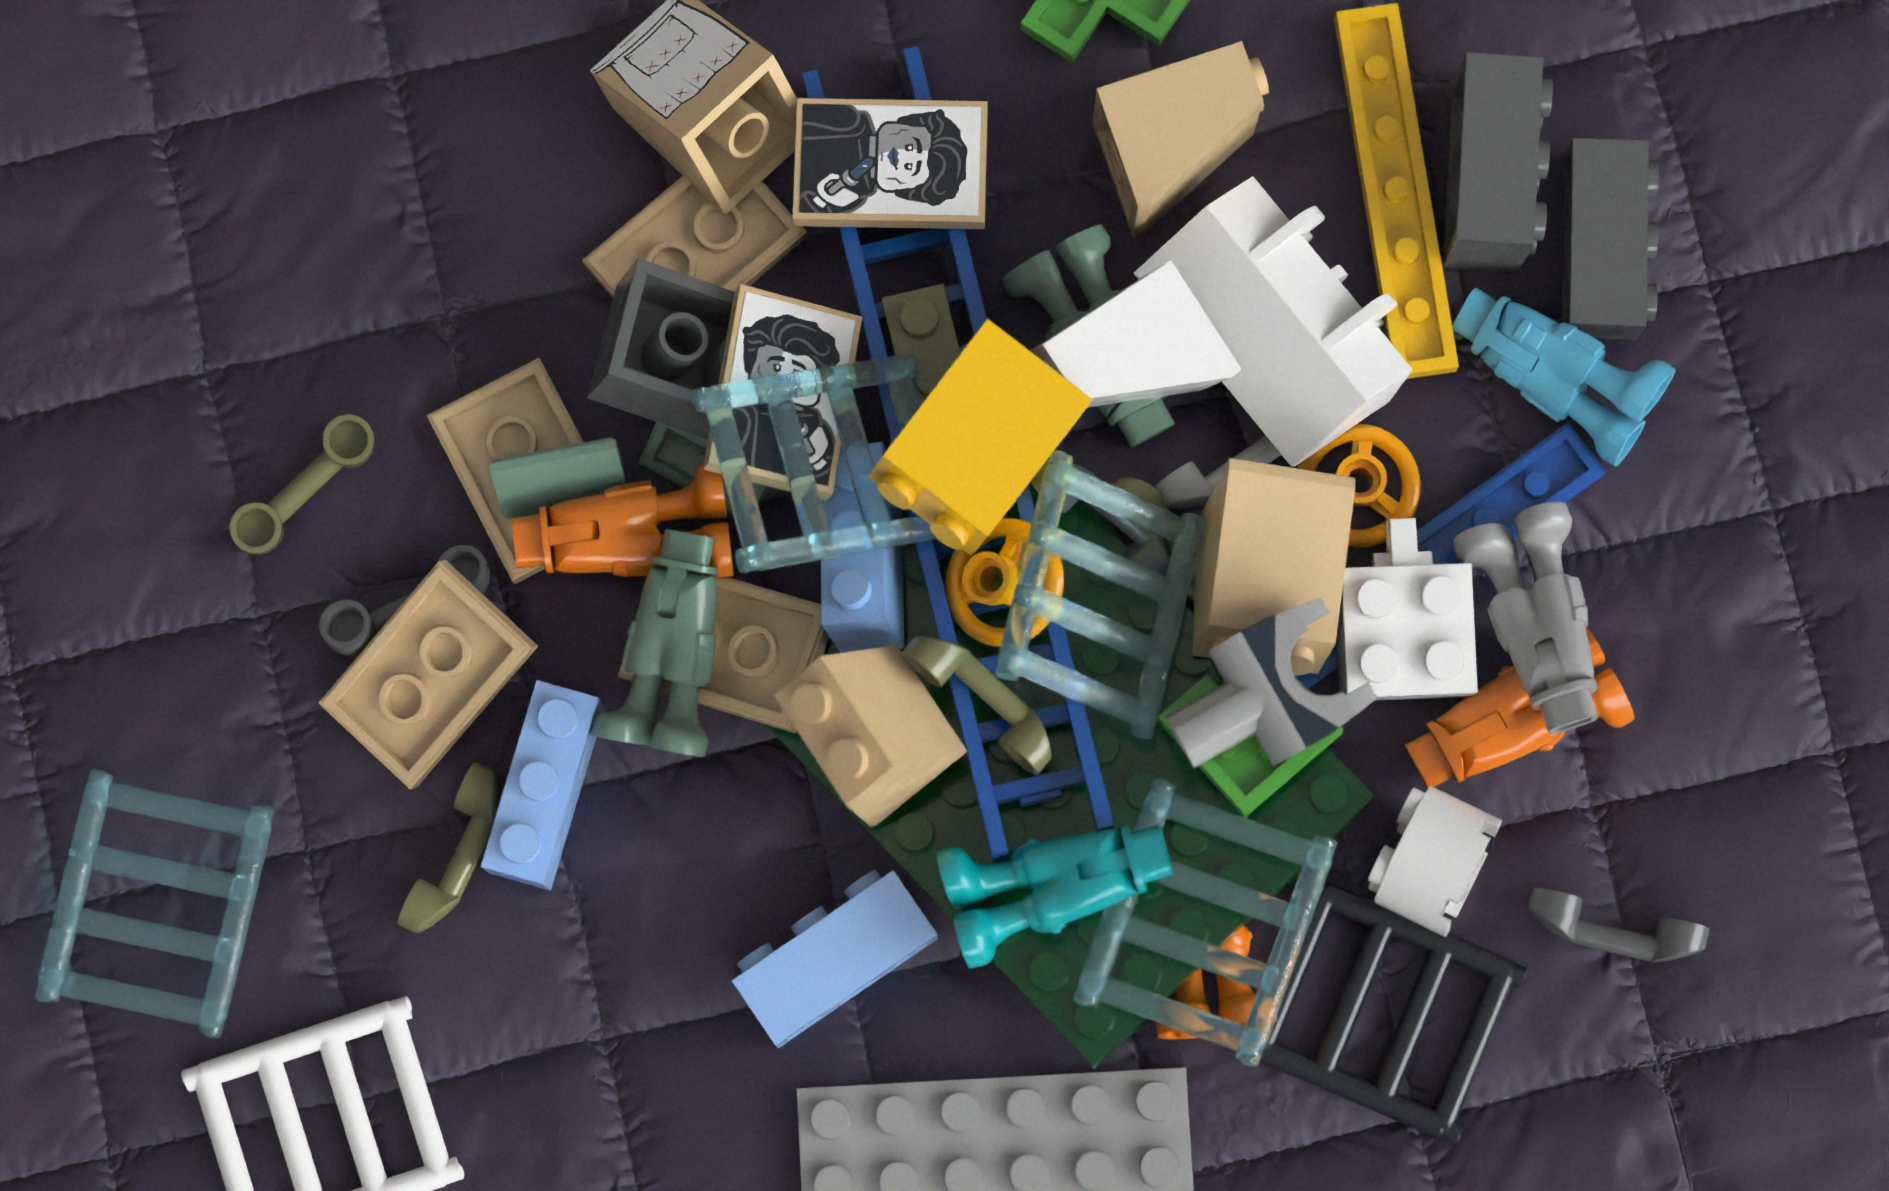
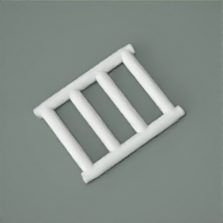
M407 996L392 1001H385L201 1062L199 1065L181 1071L182 1081L188 1091L196 1090L226 1191H254L221 1083L256 1071L259 1072L295 1191H323L283 1062L319 1050L362 1187L351 1191H433L464 1179V1171L457 1158L449 1159L406 1020L412 1018V1005ZM379 1030L383 1032L424 1164L422 1167L390 1178L386 1176L345 1044L346 1041Z

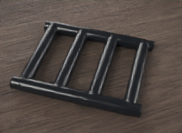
M1310 876L1305 883L1303 898L1309 901L1269 995V998L1276 1004L1277 1022L1256 1028L1254 1033L1247 1031L1238 1044V1052L1254 1058L1257 1062L1430 1136L1441 1138L1456 1145L1462 1136L1464 1123L1458 1121L1465 1100L1512 986L1517 989L1527 977L1528 968L1513 962L1510 958L1451 933L1444 937L1374 903L1371 899L1331 882H1325ZM1333 911L1364 924L1368 928L1315 1056L1312 1057L1278 1041ZM1394 937L1427 951V955L1376 1079L1372 1083L1338 1068L1389 942ZM1451 962L1486 976L1487 980L1433 1109L1400 1095L1398 1092Z

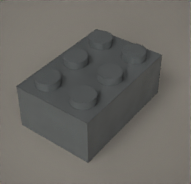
M1466 52L1451 87L1442 255L1443 269L1517 274L1527 256L1535 255L1537 241L1544 240L1547 205L1546 202H1536V196L1539 191L1540 179L1547 178L1550 142L1549 140H1539V136L1542 130L1543 117L1550 116L1553 80L1542 78L1543 57Z
M638 258L616 285L587 398L708 439L734 291Z

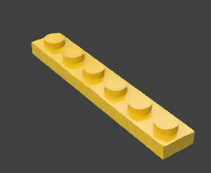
M1398 3L1336 11L1334 17L1335 30L1379 296L1389 293L1397 302V306L1383 316L1386 338L1413 369L1406 379L1456 372L1459 368L1399 6Z

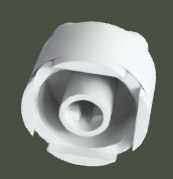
M1430 786L1426 792L1413 787L1397 819L1399 826L1396 832L1403 836L1396 850L1386 845L1383 847L1368 878V881H1370L1368 889L1376 893L1374 903L1446 937L1450 930L1451 920L1444 917L1443 914L1447 913L1455 918L1458 916L1488 854L1485 852V849L1491 838L1484 835L1483 832L1495 837L1502 820L1435 787Z

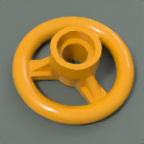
M1356 424L1299 463L1297 469L1316 471L1318 464L1329 451L1342 444L1352 442L1351 455L1340 463L1335 475L1349 477L1353 474H1361L1365 476L1369 481L1370 489L1364 493L1355 492L1353 506H1369L1386 519L1382 523L1370 528H1350L1348 547L1366 548L1386 542L1385 523L1388 519L1412 518L1414 516L1420 499L1421 481L1416 461L1401 440L1382 428L1368 424ZM1372 445L1386 452L1398 467L1402 481V492L1399 502L1383 492L1387 484V473L1380 460L1371 455Z
M1002 518L972 556L962 549H955L950 558L945 578V593L949 610L958 626L974 640L994 647L1018 645L1039 634L1054 617L1064 588L1063 565L1054 543L1037 526L1016 518ZM1006 537L1003 549L999 554L989 551L976 554L988 542ZM1027 544L1038 554L1044 570V589L1038 605L1023 589L1024 578L1020 571V566ZM1000 572H1002L1003 583L998 590H996L995 579L996 576ZM978 602L990 606L1009 605L1022 622L1011 627H993L980 621L971 611L968 604Z

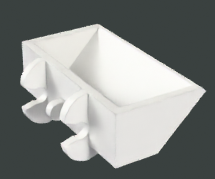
M1252 176L1204 207L1141 265L1134 274L1140 279L1170 260L1172 261L1242 369L1231 378L1222 381L1223 384L1290 466L1295 467L1387 404L1413 369L1380 330L1385 323L1381 318L1397 306V302L1389 293H1385L1362 308L1341 283L1348 276L1342 266L1339 264L1329 269L1309 245L1310 240L1313 238L1309 231L1325 219L1317 206L1310 207L1299 213L1292 220H1289Z

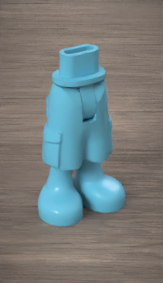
M1474 288L1469 294L1452 325L1453 331L1473 343L1470 351L1476 356L1480 354V357L1494 371L1498 378H1502L1513 387L1521 390L1520 394L1529 404H1533L1554 421L1559 422L1568 416L1574 419L1593 438L1600 458L1615 467L1625 458L1638 439L1646 423L1643 418L1659 401L1676 370L1662 360L1650 361L1639 370L1633 372L1617 368L1603 361L1606 355L1605 345L1589 334L1578 330L1576 326L1564 322L1560 324L1527 306L1511 302V298L1503 296L1497 301L1478 288ZM1587 385L1606 397L1619 410H1611L1584 394Z

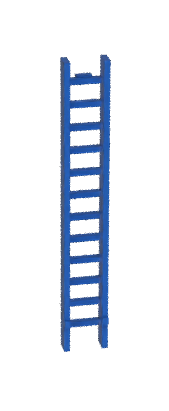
M919 47L903 49L904 65L913 100H932ZM818 70L803 72L806 97L825 99ZM838 227L859 315L862 316L861 323L891 444L910 420L903 422L894 385L895 381L900 380L896 361L889 362L880 328V323L886 322L882 302L874 303L865 265L950 246L959 284L944 288L949 307L964 304L973 338L986 322L987 317L964 229L933 228L860 245L856 227ZM968 344L959 346L960 353L963 352ZM1028 484L1014 502L1018 519L1027 521L1039 528ZM907 509L938 639L958 645L952 622L954 618L949 610L937 561L951 557L955 549L943 543L939 544V540L933 541L929 524L913 511ZM1006 537L992 540L979 550L1004 545ZM1027 544L1025 550L1033 582L1025 583L1023 589L1034 601L1039 602L1044 589V570L1038 554ZM978 602L968 604L974 615L1010 607L1005 604L990 606ZM1059 607L1052 620L1045 627L1048 643L977 660L994 675L1054 662L1064 704L1035 710L1044 728L1069 723L1079 766L992 786L982 743L1000 739L1011 725L1003 718L977 724L968 686L954 673L948 679L964 746L967 750V759L993 863L1009 860L1008 847L997 806L999 804L1019 800L1020 806L1025 807L1062 798V789L1084 784L1095 830L1114 829V822Z

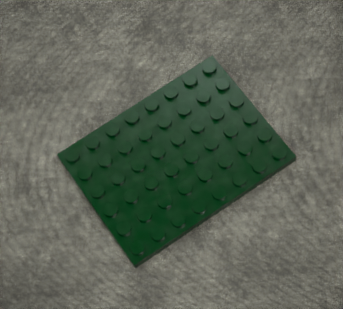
M1029 482L1039 528L1054 543L1063 565L1064 588L1059 608L1114 822V829H1121V826L1129 825L1131 832L1159 824L1173 869V875L1147 882L1148 892L1140 894L1138 891L1137 894L1103 910L1065 924V927L1059 933H1039L1032 930L1031 926L1008 936L997 946L995 955L991 960L1002 974L1095 1069L1375 801V795L1326 747L1248 816L1243 818L1198 766L1196 768L1192 767L1181 747L1158 722V716L1206 675L1217 686L1225 683L1212 658L1193 656L1194 614L1161 581L1151 586L1132 570L1122 556L1127 546L1080 499L1067 513H1063L1047 502ZM1014 503L1003 518L1018 519ZM931 532L932 540H938ZM912 535L903 543L905 648L915 637L938 639ZM1004 545L979 550L976 554L985 551L999 554ZM1026 550L1020 566L1024 584L1033 582ZM951 557L937 560L944 589L946 571ZM1000 572L996 576V590H998L1003 583L1002 572ZM1011 607L975 615L980 621L993 627H1011L1022 622ZM955 620L952 621L958 645L968 649L976 659L1048 643L1044 628L1032 639L1018 645L1009 647L989 646L971 638L958 626ZM830 637L823 656L840 653ZM1053 661L995 675L1034 711L1064 704ZM915 671L964 745L949 680L942 687H937ZM968 687L977 724L1002 719L994 709ZM1069 723L1044 728L1050 743L1051 759L1038 775L1079 766ZM764 724L953 922L956 914L973 909H990L1023 900V897L1032 893L1031 888L1021 889L1019 887L995 894L978 903L956 909L947 896L938 867V851L952 846L959 847L975 862L993 863L966 753L879 824L870 827L846 806L798 731L795 734ZM999 739L982 743L992 786L1038 776L1031 774L1010 758L998 744ZM1084 784L1062 789V798L1021 807L1019 800L997 805L1009 853V860L1006 861L1012 860L1013 852L1030 839L1042 840L1044 842L1075 834L1095 832Z

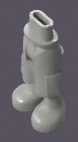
M1548 502L1523 510L1514 520L1520 542L1528 553L1537 579L1530 590H1526L1520 571L1516 543L1509 527L1498 523L1478 525L1458 534L1454 538L1453 545L1456 556L1462 563H1471L1472 568L1483 570L1492 580L1498 594L1490 602L1487 610L1497 635L1496 639L1503 650L1509 652L1520 682L1530 698L1529 702L1532 709L1541 710L1548 734H1557L1591 723L1598 718L1591 694L1597 691L1598 685L1597 681L1594 680V664L1586 631L1588 626V610L1581 583L1578 577L1564 574L1562 567V544L1571 530L1572 518L1566 503Z

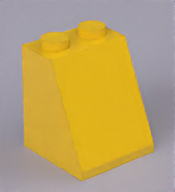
M987 319L868 475V478L878 484L879 492L888 502L901 509H910L930 524L931 532L939 541L950 548L962 549L972 556L1093 399Z

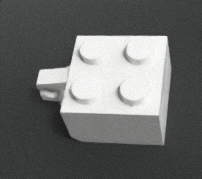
M1416 518L1388 519L1385 523L1386 553L1372 554L1373 567L1345 568L1337 628L1339 693L1344 692L1346 695L1368 682L1377 695L1374 701L1467 697L1478 693L1471 563L1433 564L1432 551L1418 552Z

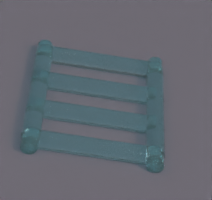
M913 354L883 357L729 382L693 390L692 401L695 410L698 413L706 412L742 549H737L736 551L737 568L741 573L754 570L762 571L937 539L930 530V524L919 516L889 521L883 496L878 490V484L868 478V475L874 469V463L853 392L854 388L887 383L901 433L920 408L912 380L913 377L918 375V364ZM827 393L864 525L830 532L793 402V398ZM767 403L801 526L802 537L768 542L732 412L733 408Z
M1055 450L1050 455L1044 472L998 655L999 660L995 675L1000 679L1017 681L1019 676L1130 723V733L1140 739L1149 740L1153 737L1155 725L1160 714L1201 542L1204 518L1193 513H1183L1182 517H1179L1072 467L1073 457L1062 451ZM1066 493L1174 542L1166 577L1058 528ZM1051 554L1158 601L1159 607L1152 636L1145 635L1042 589ZM1038 615L1144 662L1145 665L1137 698L1027 651L1035 616Z
M92 769L87 787L84 790L38 977L39 983L35 998L41 1002H58L59 996L195 1024L199 1025L198 1032L204 1033L209 1038L218 1039L221 1037L230 1007L270 839L275 809L268 805H252L250 812L112 782V775L99 769ZM107 807L243 836L235 874L98 845ZM95 870L228 899L220 936L83 908L91 871ZM76 933L213 962L205 999L202 1000L67 971Z
M1156 777L1149 794L1146 796L1134 831L1158 824L1162 830L1166 818L1302 866L1290 902L1172 860L1170 861L1173 875L1152 881L1280 927L1269 961L1266 964L1132 916L1131 913L1139 894L1138 891L1137 894L1105 908L1080 975L1079 985L1073 1000L1079 1005L1096 1007L1097 1002L1100 1001L1237 1051L1236 1059L1242 1061L1247 1066L1257 1067L1262 1052L1266 1048L1328 875L1337 842L1330 837L1318 835L1314 836L1312 842L1174 793L1175 785L1169 783L1166 779ZM1121 940L1257 988L1258 991L1246 1025L1235 1023L1108 977Z

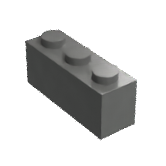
M1572 138L1564 153L1561 323L1564 322L1576 326L1578 330L1597 339L1637 340L1646 328L1647 321L1654 322L1656 318L1658 291L1656 284L1647 283V260L1656 259L1657 222H1648V199H1655L1657 196L1659 164L1658 161H1649L1648 140Z

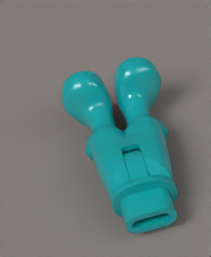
M1159 824L1131 832L1129 825L1121 826V829L1075 834L1044 842L1042 840L1030 839L1013 852L1012 860L1000 863L975 862L963 849L954 846L937 852L941 879L947 896L956 909L973 905L995 894L1019 887L1021 889H1032V893L1023 897V900L990 909H973L954 916L958 942L963 957L970 969L987 965L994 957L997 946L1008 936L1031 926L1035 932L1059 933L1065 927V924L1103 910L1137 894L1138 891L1140 894L1148 892L1147 882L1173 875L1171 861Z

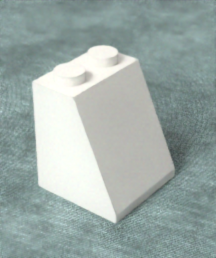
M1171 260L1141 277L1030 350L1035 356L1093 399L1088 407L1201 391L1231 378L1242 370Z

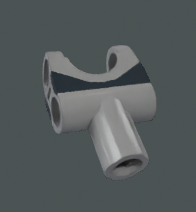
M1322 598L1267 617L1208 650L1225 683L1165 716L1172 733L1193 768L1253 735L1256 736L1271 765L1274 766L1327 737L1377 698L1369 682L1346 695L1344 692L1326 696L1316 695L1304 689L1295 679L1290 665L1291 652L1297 639L1308 630L1306 626L1330 613Z

